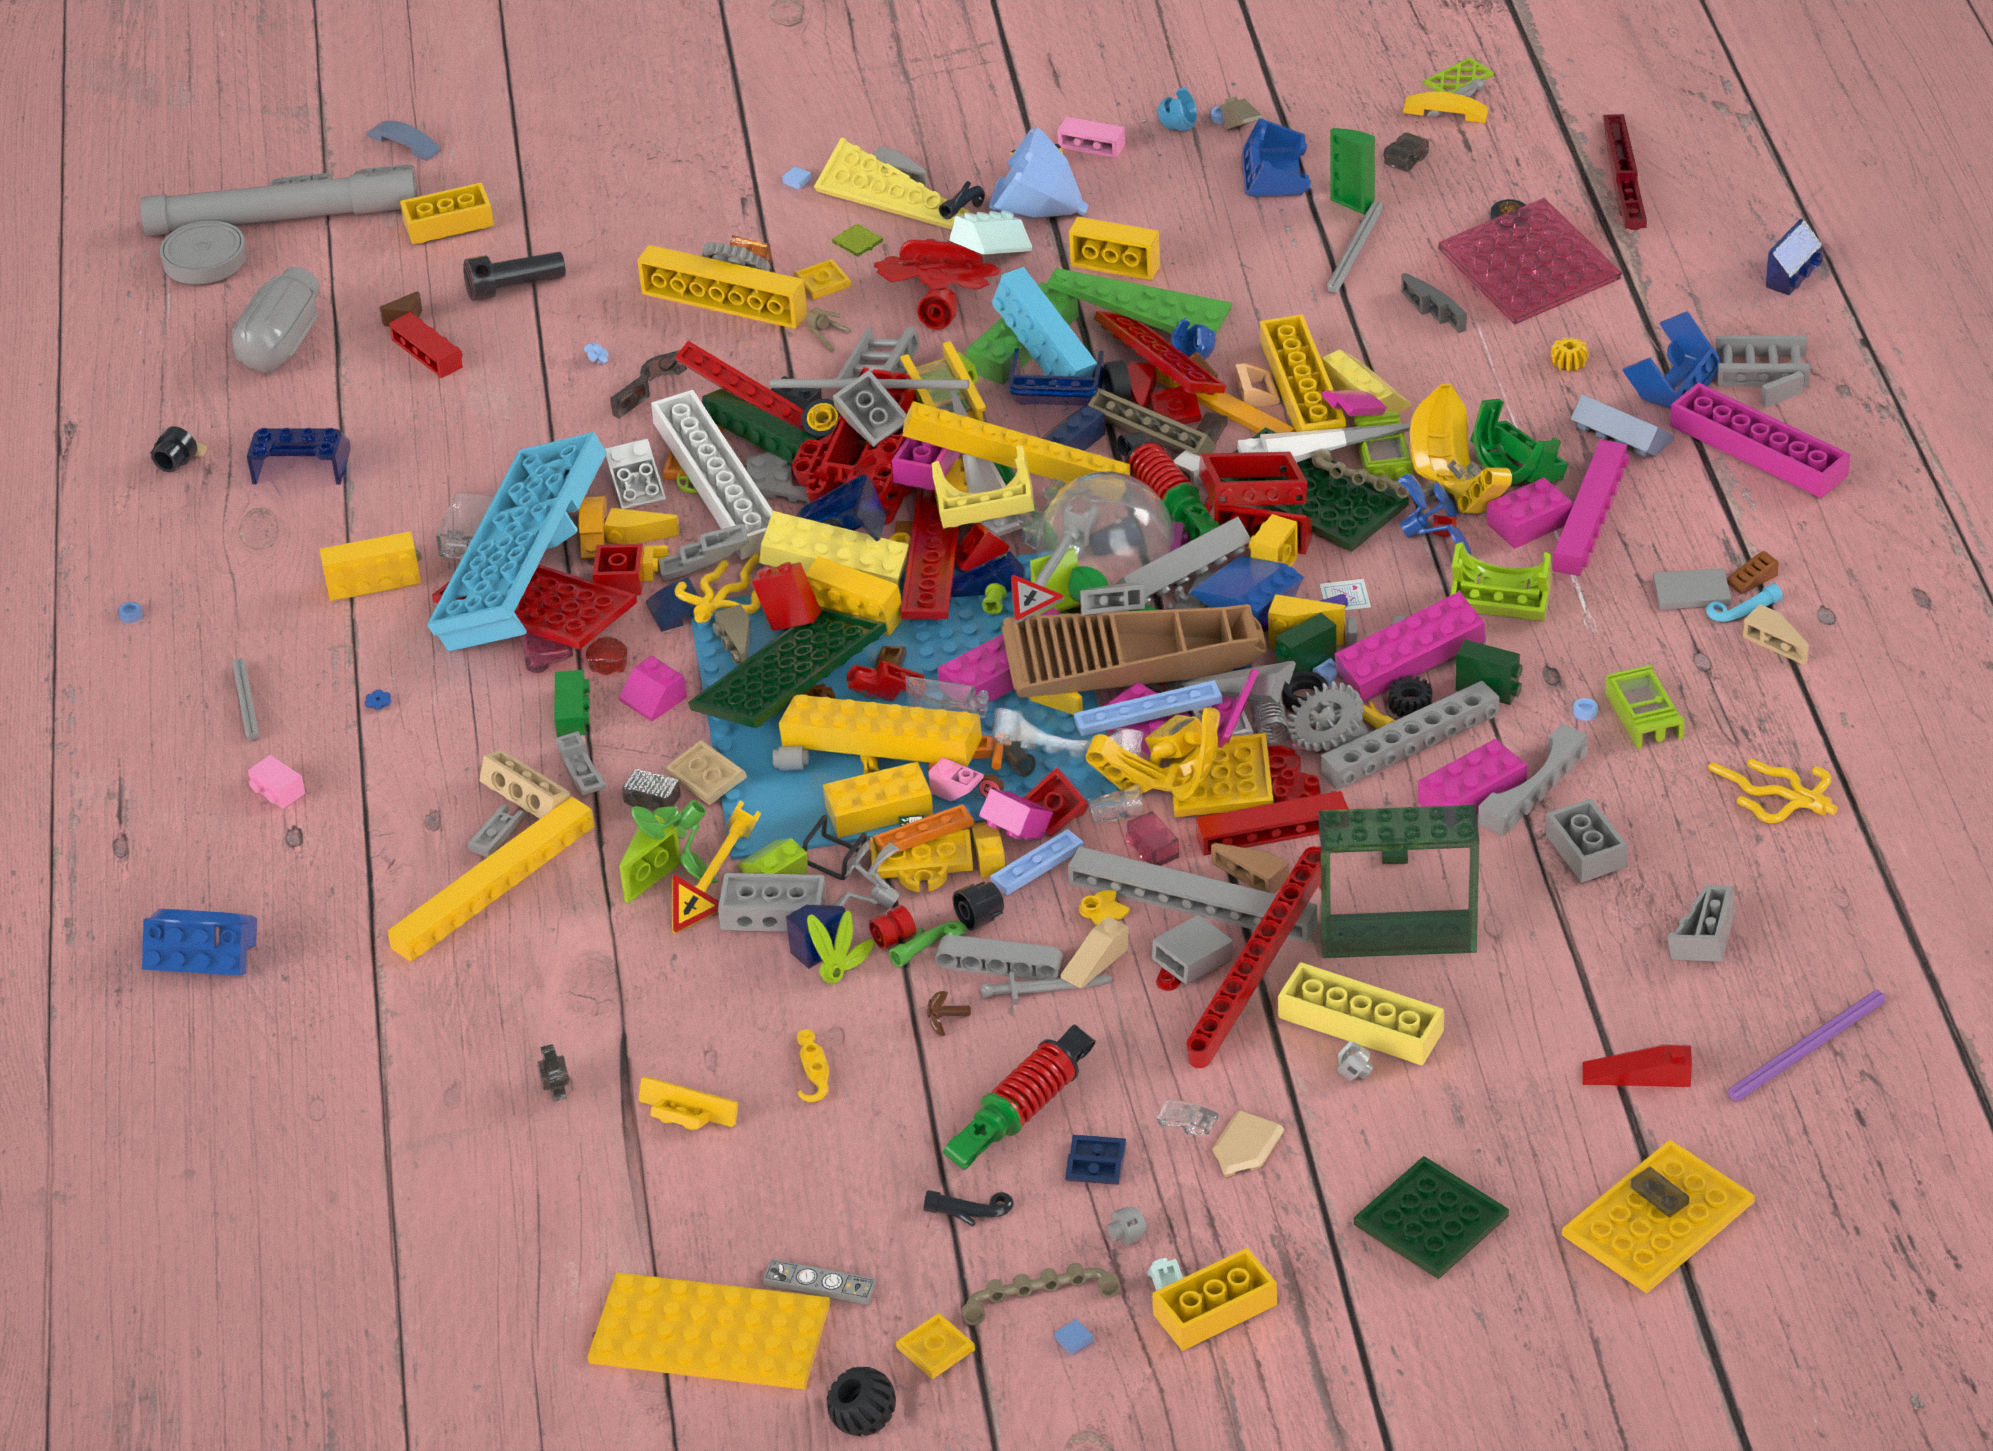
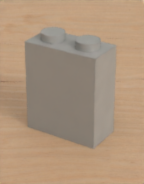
M1197 915L1154 938L1152 960L1185 985H1188L1232 961L1234 941L1210 922Z

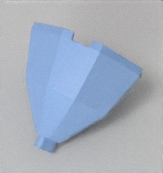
M1037 127L1030 129L1007 163L1011 169L1006 178L999 177L988 208L997 212L1002 210L1009 211L1015 216L1030 219L1073 215L1075 212L1084 216L1089 204L1082 201V195L1067 158L1041 129Z

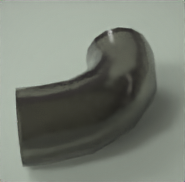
M1019 720L1006 737L1003 755L1008 768L1021 777H1027L1034 771L1036 766V760L1032 754L1028 753V748L1037 737V733L1028 724Z

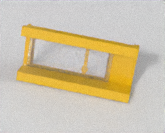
M951 341L942 343L944 359L915 367L909 354L900 356L907 374L913 380H969V389L954 390L968 416L983 421L982 412L986 411V406ZM916 389L923 404L955 413L950 389Z

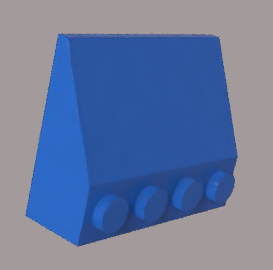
M1238 556L1192 589L1190 594L1210 608L1249 604L1253 616L1261 623L1268 618V612L1275 594L1295 597L1304 576L1293 567L1284 563Z

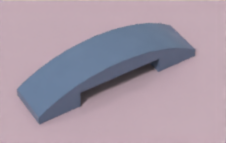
M383 121L366 132L367 136L380 142L388 138L410 147L412 155L426 161L441 151L440 147L427 135L402 122Z

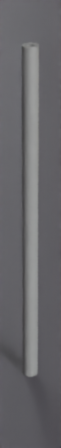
M770 379V388H844L856 379ZM877 379L885 389H969V380Z

